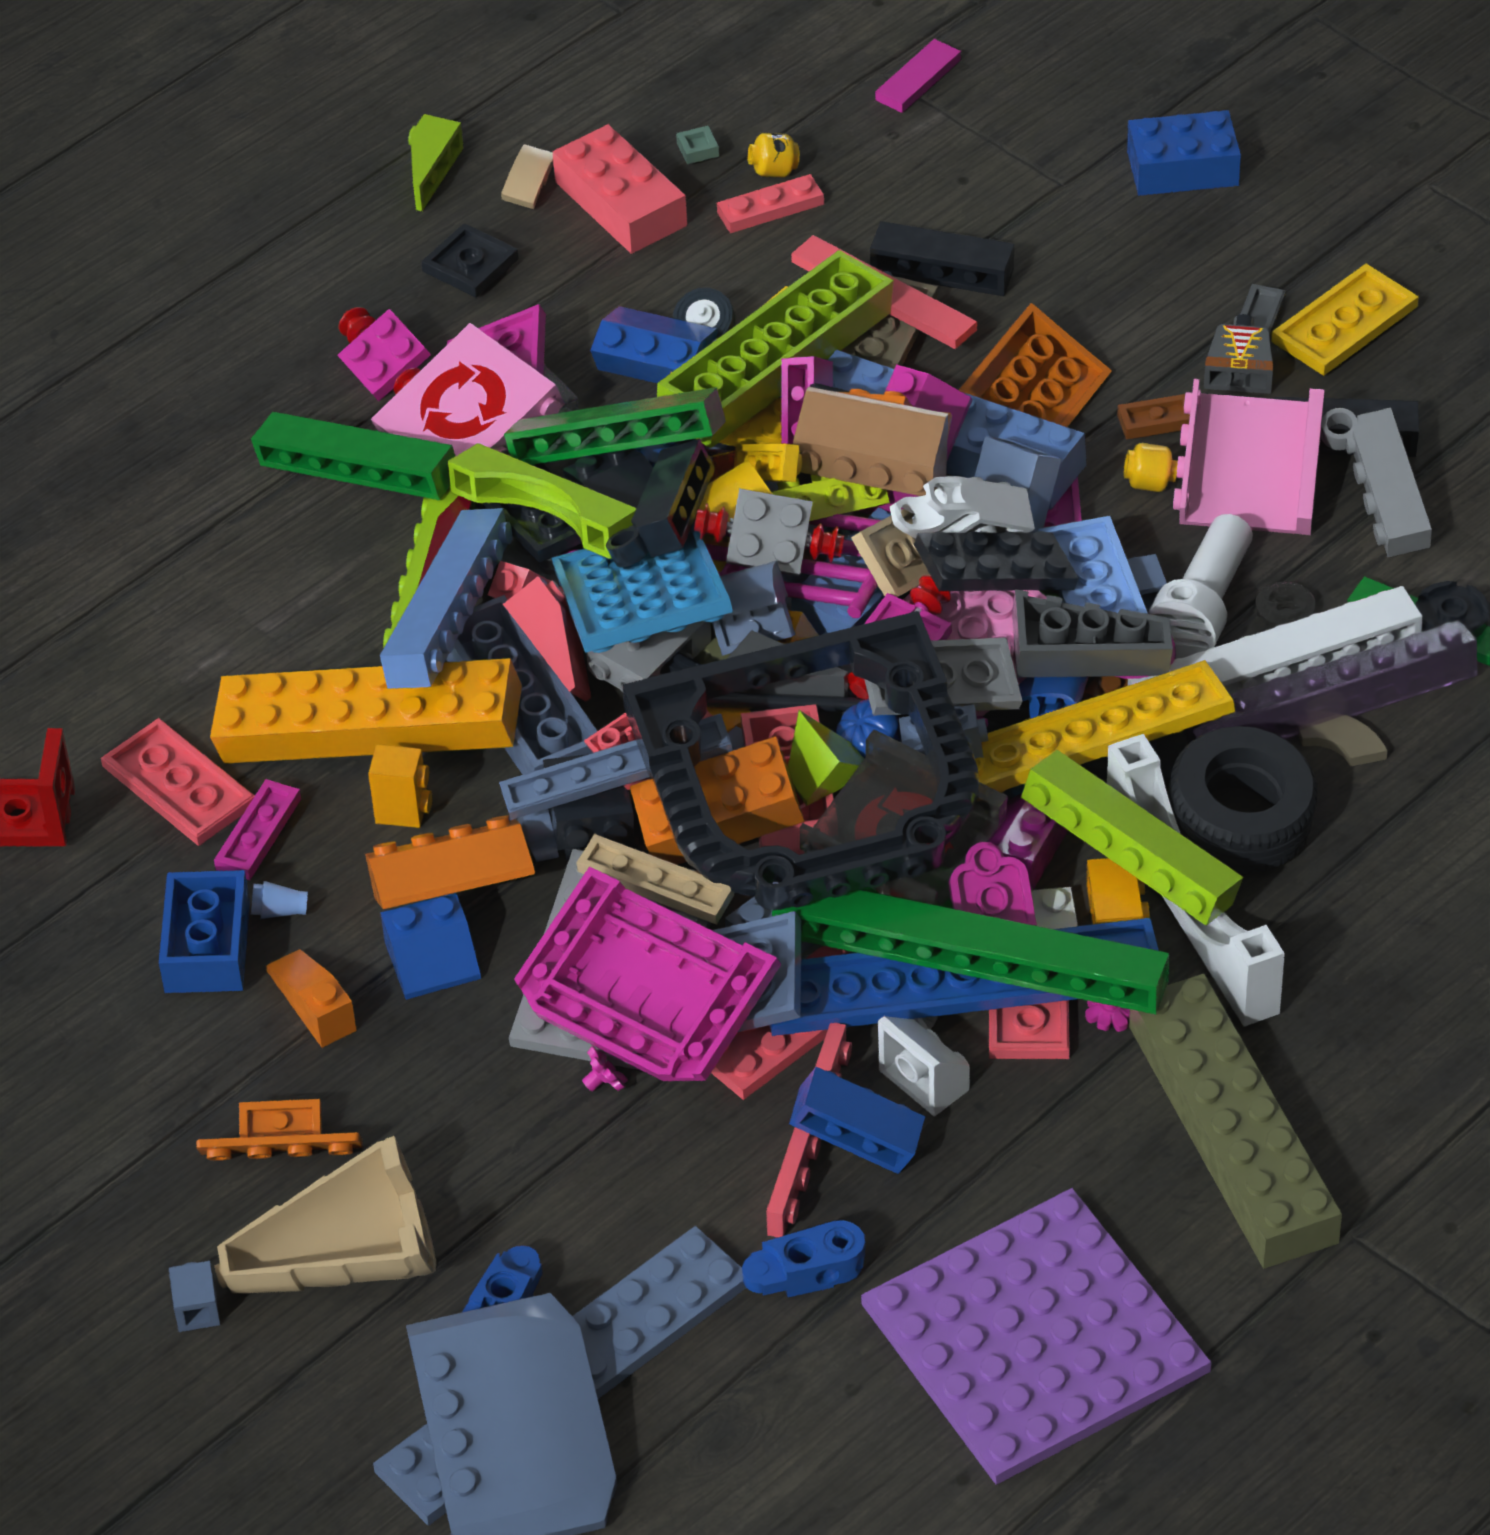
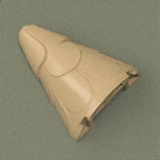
M395 1136L375 1143L329 1175L318 1179L283 1205L274 1206L218 1245L220 1263L214 1267L221 1287H229L233 1294L303 1291L305 1287H333L357 1282L409 1279L428 1275L436 1271L435 1252L420 1199H417L415 1189L411 1183L413 1178Z

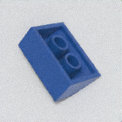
M619 306L601 320L590 351L598 370L658 384L671 372L709 346L712 340L716 339L718 330L709 326Z

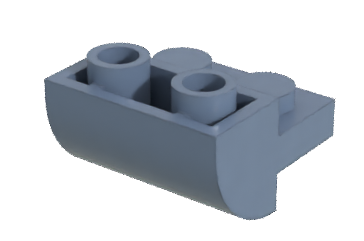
M777 560L720 576L733 609L732 613L724 614L722 619L712 622L722 656L732 653L751 630L776 641L795 635L785 602L788 594Z

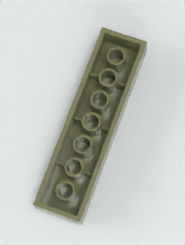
M1201 974L1167 985L1156 1015L1130 1009V1030L1263 1269L1339 1244L1342 1213L1206 976Z

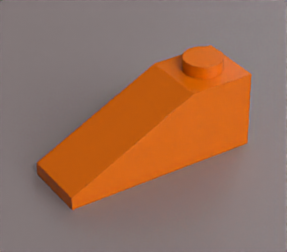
M301 949L266 965V971L321 1048L357 1031L352 1000L336 978Z

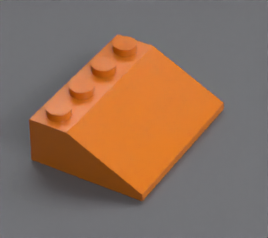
M1031 303L969 376L959 391L1068 427L1112 370Z

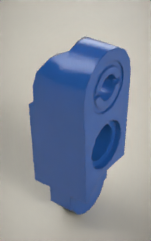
M841 1220L762 1242V1250L751 1253V1256L743 1263V1283L747 1289L755 1293L767 1295L785 1291L787 1297L834 1288V1285L849 1282L856 1278L861 1268H863L865 1259L864 1234L852 1222Z
M529 1246L513 1247L507 1252L504 1251L501 1257L497 1253L469 1297V1302L462 1313L534 1297V1290L543 1274L538 1253Z

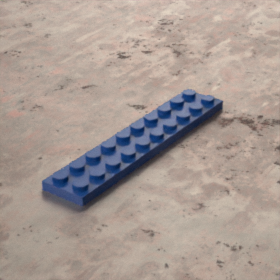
M1150 918L1054 929L1159 951ZM861 953L801 959L800 1018L770 1025L772 1036L826 1030L829 1028L830 1023L844 1024L846 1027L876 1024L884 1016L917 1019L1078 998Z

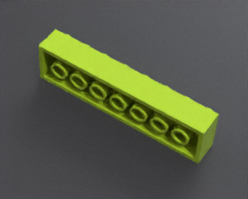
M838 250L658 382L657 397L717 387L726 422L713 436L700 438L704 445L712 448L781 396L782 358L815 356L828 360L836 350L841 351L891 313L894 280Z

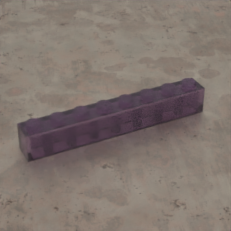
M1458 620L1421 633L1411 634L1390 643L1376 645L1362 652L1342 656L1334 661L1311 666L1303 671L1284 677H1277L1250 688L1237 690L1230 694L1234 701L1235 712L1222 716L1217 720L1207 721L1187 728L1188 745L1191 741L1196 740L1197 737L1205 733L1235 726L1258 728L1285 739L1300 734V730L1344 715L1350 717L1478 676L1477 639Z

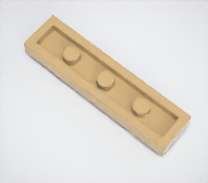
M594 834L576 862L579 873L585 874L590 866L619 880L626 889L640 896L716 925L734 897V892L730 889V886L722 883H713L700 873Z

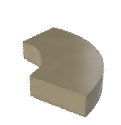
M1300 709L1291 711V720L1302 746H1321L1332 749L1343 756L1350 767L1387 759V749L1384 743L1373 730L1362 722L1345 714L1330 710Z

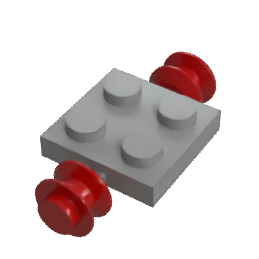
M740 488L734 519L730 518V522H728L729 514L725 506H722L719 512L710 511L709 504L706 503L705 510H697L694 531L701 532L700 540L703 539L706 533L714 534L716 543H719L725 537L726 529H728L731 537L726 559L727 564L750 568L777 560L781 573L800 576L805 547H809V544H811L809 552L813 560H816L820 554H826L829 557L830 563H832L833 556L841 557L845 536L838 534L839 526H836L832 533L824 532L823 525L820 523L813 529L812 537H810L811 532L807 531L813 501Z

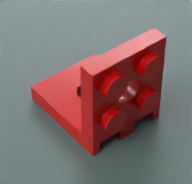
M47 728L38 779H0V846H66L65 825L70 823L71 807L69 801L70 795L75 794V785L63 728ZM15 809L26 810L18 816L9 815Z

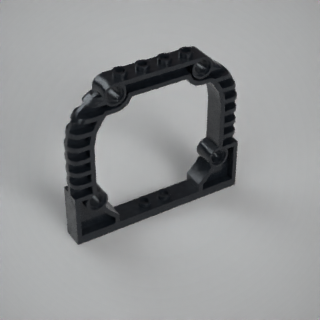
M919 611L623 684L626 715L650 780L653 779L674 840L685 860L690 866L701 872L702 876L709 881L730 886V889L735 893L755 896L758 904L765 909L781 910L789 907H802L812 901L827 897H841L854 890L866 887H879L886 882L904 877H918L924 872L938 868L943 863L945 857V846L959 834L962 826L972 814L977 800L979 774L975 757L947 692V679ZM850 664L854 676L868 680L885 690V704L890 710L898 714H909L937 780L938 789L931 804L916 807L905 812L897 821L894 831L798 855L789 848L777 845L747 850L725 836L712 817L694 769L701 758V733L698 724L707 713V699L751 688L758 689L770 683L786 679H798L806 674Z

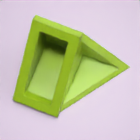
M799 710L788 769L796 793L807 806L854 783V779L870 766L852 746L851 742Z

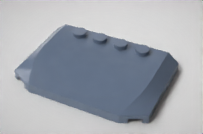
M551 1293L406 1325L451 1535H577L606 1528L607 1514L617 1487L616 1474L580 1325Z

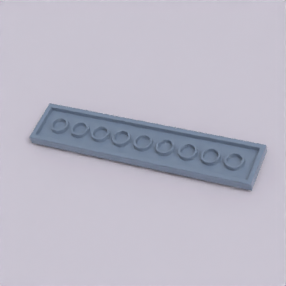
M696 1226L572 1316L581 1328L597 1399L746 1289L743 1283L742 1267ZM426 1424L375 1461L373 1465L375 1473L429 1526L447 1512L429 1429Z

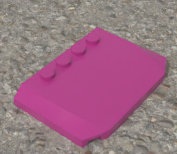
M589 866L514 980L522 990L533 1011L542 1020L662 1081H706L782 964L777 957L746 942L740 945L626 889L619 880Z

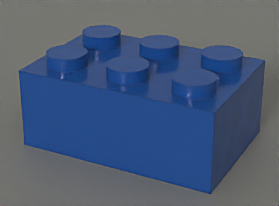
M1229 110L1128 120L1127 152L1138 196L1239 186L1241 154Z
M245 870L167 873L159 954V967L165 993L243 991L250 908Z

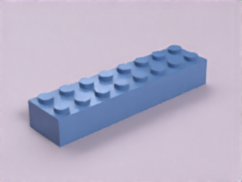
M836 350L828 359V361L833 362V387L847 391L862 389L870 394L884 395L894 371L893 368ZM967 394L973 400L948 457L946 474L965 478L974 477L985 436L1015 441L1062 459L1048 508L1051 510L1086 466L1085 433Z

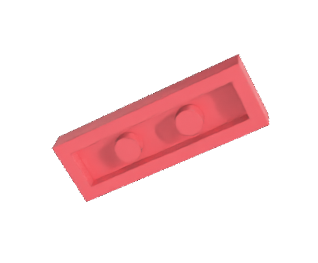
M811 174L717 202V213L728 231L734 233L824 205V194Z

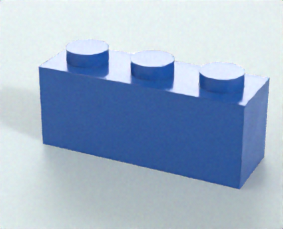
M815 1067L799 1088L789 1125L899 1174L915 1155L925 1116L912 1111L905 1105L897 1104L877 1095L868 1088L860 1087L840 1078L831 1071Z

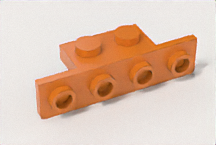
M320 1099L239 1102L240 1138L197 1140V1150L200 1154L207 1155V1159L213 1161L231 1159V1154L247 1153V1157L252 1159H265L272 1157V1152L288 1151V1156L307 1157L312 1155V1150L328 1149V1154L349 1155L353 1153V1148H363V1140L359 1133L322 1134V1105Z

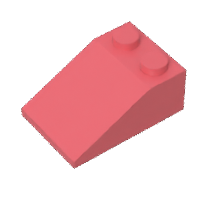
M538 576L503 605L568 691L586 702L591 698L584 653L581 640L565 600L566 596L562 587H558L553 580L547 583Z

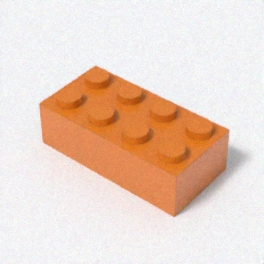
M776 736L701 761L694 767L712 817L723 834L737 844L805 822L786 759ZM653 779L631 785L630 790L649 854L676 865L687 862L674 840Z

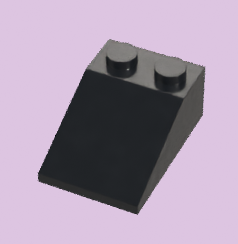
M627 449L582 457L575 464L564 468L563 473L564 478L637 508L653 467L641 452L636 449Z

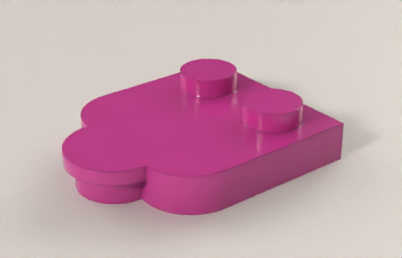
M980 842L973 845L966 854L965 863L959 865L950 876L949 890L952 908L1037 926L1026 866L1014 857H1004L1001 849L993 843Z

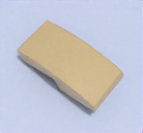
M524 144L516 157L502 190V200L534 209L543 185H546L552 169L553 153Z

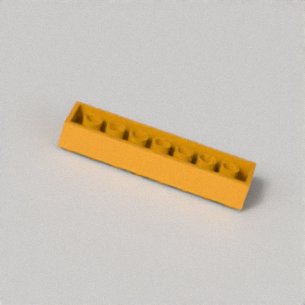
M511 658L444 662L443 669L438 673L432 686L420 688L387 689L382 666L221 676L210 738L223 763L373 755L376 745L421 749L422 752L513 747L522 684Z

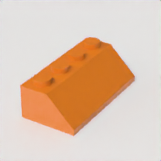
M499 816L486 820L487 826L472 829L471 824L459 825L448 829L449 835L434 838V833H425L411 837L412 843L396 846V842H386L373 846L374 852L367 853L365 856L375 900L382 909H388L534 875L533 862L521 824L515 819L510 820L509 816Z

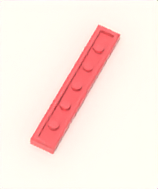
M814 235L791 253L792 263L807 271H811L840 250L894 280L890 315L954 349H957L977 331L976 320Z

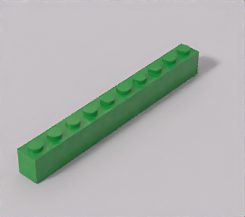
M854 890L841 897H827L812 901L802 907L772 910V916L796 911L801 918V941L1155 1015L1169 981V953L862 890Z

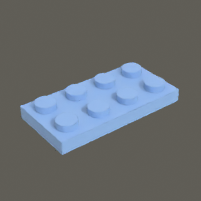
M1110 516L1038 529V531L1053 533L1079 578L1075 590H1057L1063 603L1085 607V602L1098 604L1101 609L1116 613L1120 609L1148 614Z

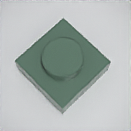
M709 126L676 133L677 145L687 164L719 157V146Z

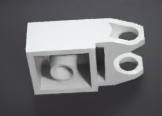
M935 477L923 485L926 495L905 497L890 506L893 524L902 532L915 539L918 533H968L972 531L979 533H1002L1005 531L1029 533L1035 529L1027 488L1011 486L1008 482L994 483L983 481L981 477ZM901 507L910 513H914L912 517L913 524H909L904 520L901 514Z

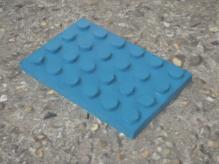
M695 521L683 549L651 557L648 552L642 560L628 567H617L613 559H608L587 549L552 558L556 576L566 596L565 600L585 653L591 651L594 653L606 652L619 643L627 641L633 643L642 642L650 638L652 634L663 631L678 632L685 629L688 624L699 621L714 622L722 619L724 614L733 612L729 595L703 539L700 540L701 534L694 531Z

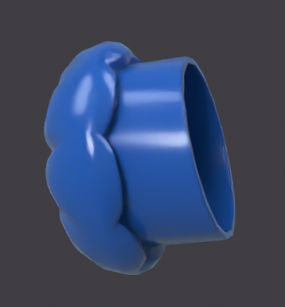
M869 699L862 700L856 705L849 707L842 715L836 728V734L851 742L852 746L861 754L869 766L873 765L867 759V754L871 749L877 747L887 756L891 757L901 741L898 716H873Z

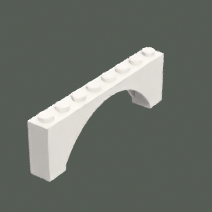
M1141 734L1108 745L1107 784L1180 833L1165 788L1160 768V759L1145 735ZM1162 896L1243 1026L1280 1014L1285 953L1267 925L1247 931L1234 923L1223 912L1206 926Z

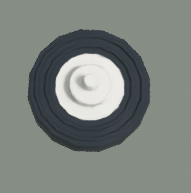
M697 288L686 293L678 301L673 312V319L717 328L716 339H718L735 326V311L730 300L720 291L712 288Z

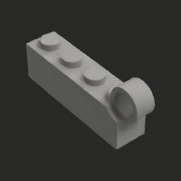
M1345 408L1329 410L1321 421L1322 441L1331 449H1346L1348 454H1354L1356 463H1353L1354 475L1358 484H1364L1366 493L1363 494L1364 505L1368 515L1374 514L1376 524H1373V531L1377 544L1384 545L1387 557L1430 548L1432 529L1392 409L1387 408L1357 415V418L1353 412ZM1335 424H1344L1350 430L1344 434H1335L1329 428Z

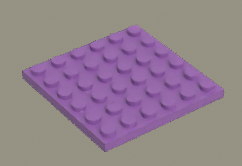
M1073 1188L861 1295L862 1306L996 1485L1211 1372V1361Z

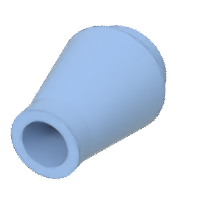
M263 881V884H253L251 915H261L260 919L296 914L306 915L308 892L298 891L267 881Z

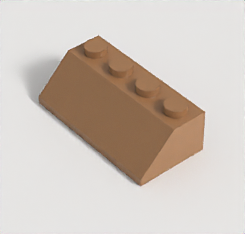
M808 387L793 439L794 445H800L799 453L802 456L800 473L924 496L926 491L923 485L935 477H946L948 413Z

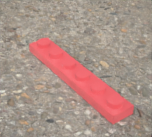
M830 1023L815 1066L831 1071L840 1078H842V1074L839 1073L841 1065H848L852 1051V1042L846 1041V1025ZM796 1127L794 1128L766 1211L768 1236L782 1237L785 1235L788 1223L795 1224L800 1204L799 1200H797L799 1191H806L810 1178L809 1161L810 1159L816 1160L819 1153L821 1139Z

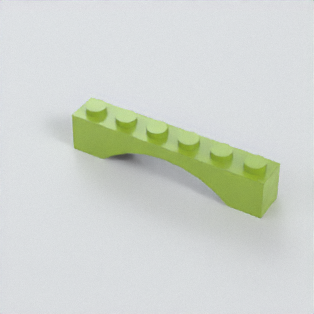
M477 443L448 461L452 493L476 503L517 504L551 513L575 529L581 538L583 548L608 559H612L606 548L609 538L615 533L633 525L631 520L636 511L635 507Z

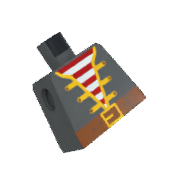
M1246 314L1236 316L1233 325L1221 324L1217 326L1205 361L1204 389L1271 394L1273 362L1268 329L1254 326L1255 321L1253 317Z

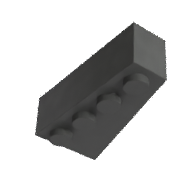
M1015 589L1012 619L1017 678L1159 676L1169 672L1173 650L1170 618L1120 609L1116 613L1103 610L1098 604L1085 602V607L1063 603L1060 597L1047 595L1046 599L1028 596V591Z

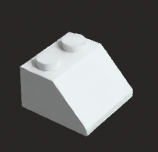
M884 1016L878 1020L879 1071L934 1117L969 1091L970 1067L967 1060L960 1053L953 1052L945 1046L935 1032L923 1028L914 1019Z

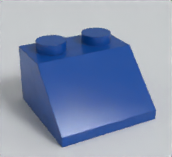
M456 893L381 912L385 945L405 999L481 979L467 920Z

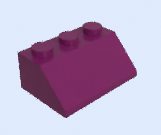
M1021 793L994 808L971 847L980 842H990L1001 849L1004 857H1014L1020 860L1027 868L1032 893L1067 834V829L1022 799ZM965 857L963 858L960 865L965 863Z

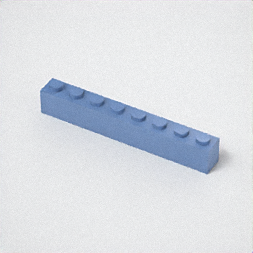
M503 508L461 510L380 654L387 689L431 687L438 673L442 671L448 654L453 651L455 641L459 634H462L468 617L473 614L476 602L479 597H482L483 589L488 580L492 578L497 563L502 560L503 552L507 545L512 541V527L510 522H506Z

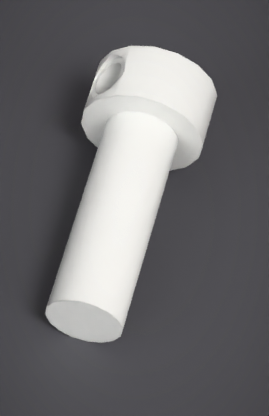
M1222 514L1213 520L1184 577L1163 585L1148 611V614L1170 618L1171 636L1173 637L1177 654L1176 659L1214 647L1226 625L1227 610L1222 598L1253 536L1248 523L1236 515Z

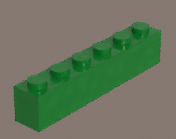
M717 387L520 419L504 433V437L511 457L534 465L713 436L726 422Z
M272 412L251 438L260 466L440 500L450 487L448 461L455 457L453 446L449 444L278 412Z

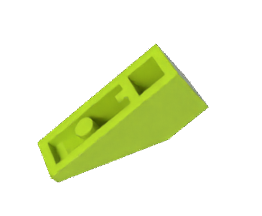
M424 114L418 124L411 128L408 138L409 145H411L413 187L416 210L418 211L424 210L463 150L461 123Z

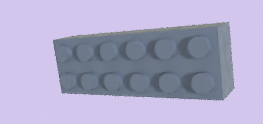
M505 595L475 606L473 614L468 617L462 634H459L454 643L453 651L448 654L446 660L447 662L511 658L522 684L514 746L504 748L521 774L524 775L543 769V760L592 754L593 752L588 748L584 740L596 733L597 730L572 693L568 691L503 605L507 601Z

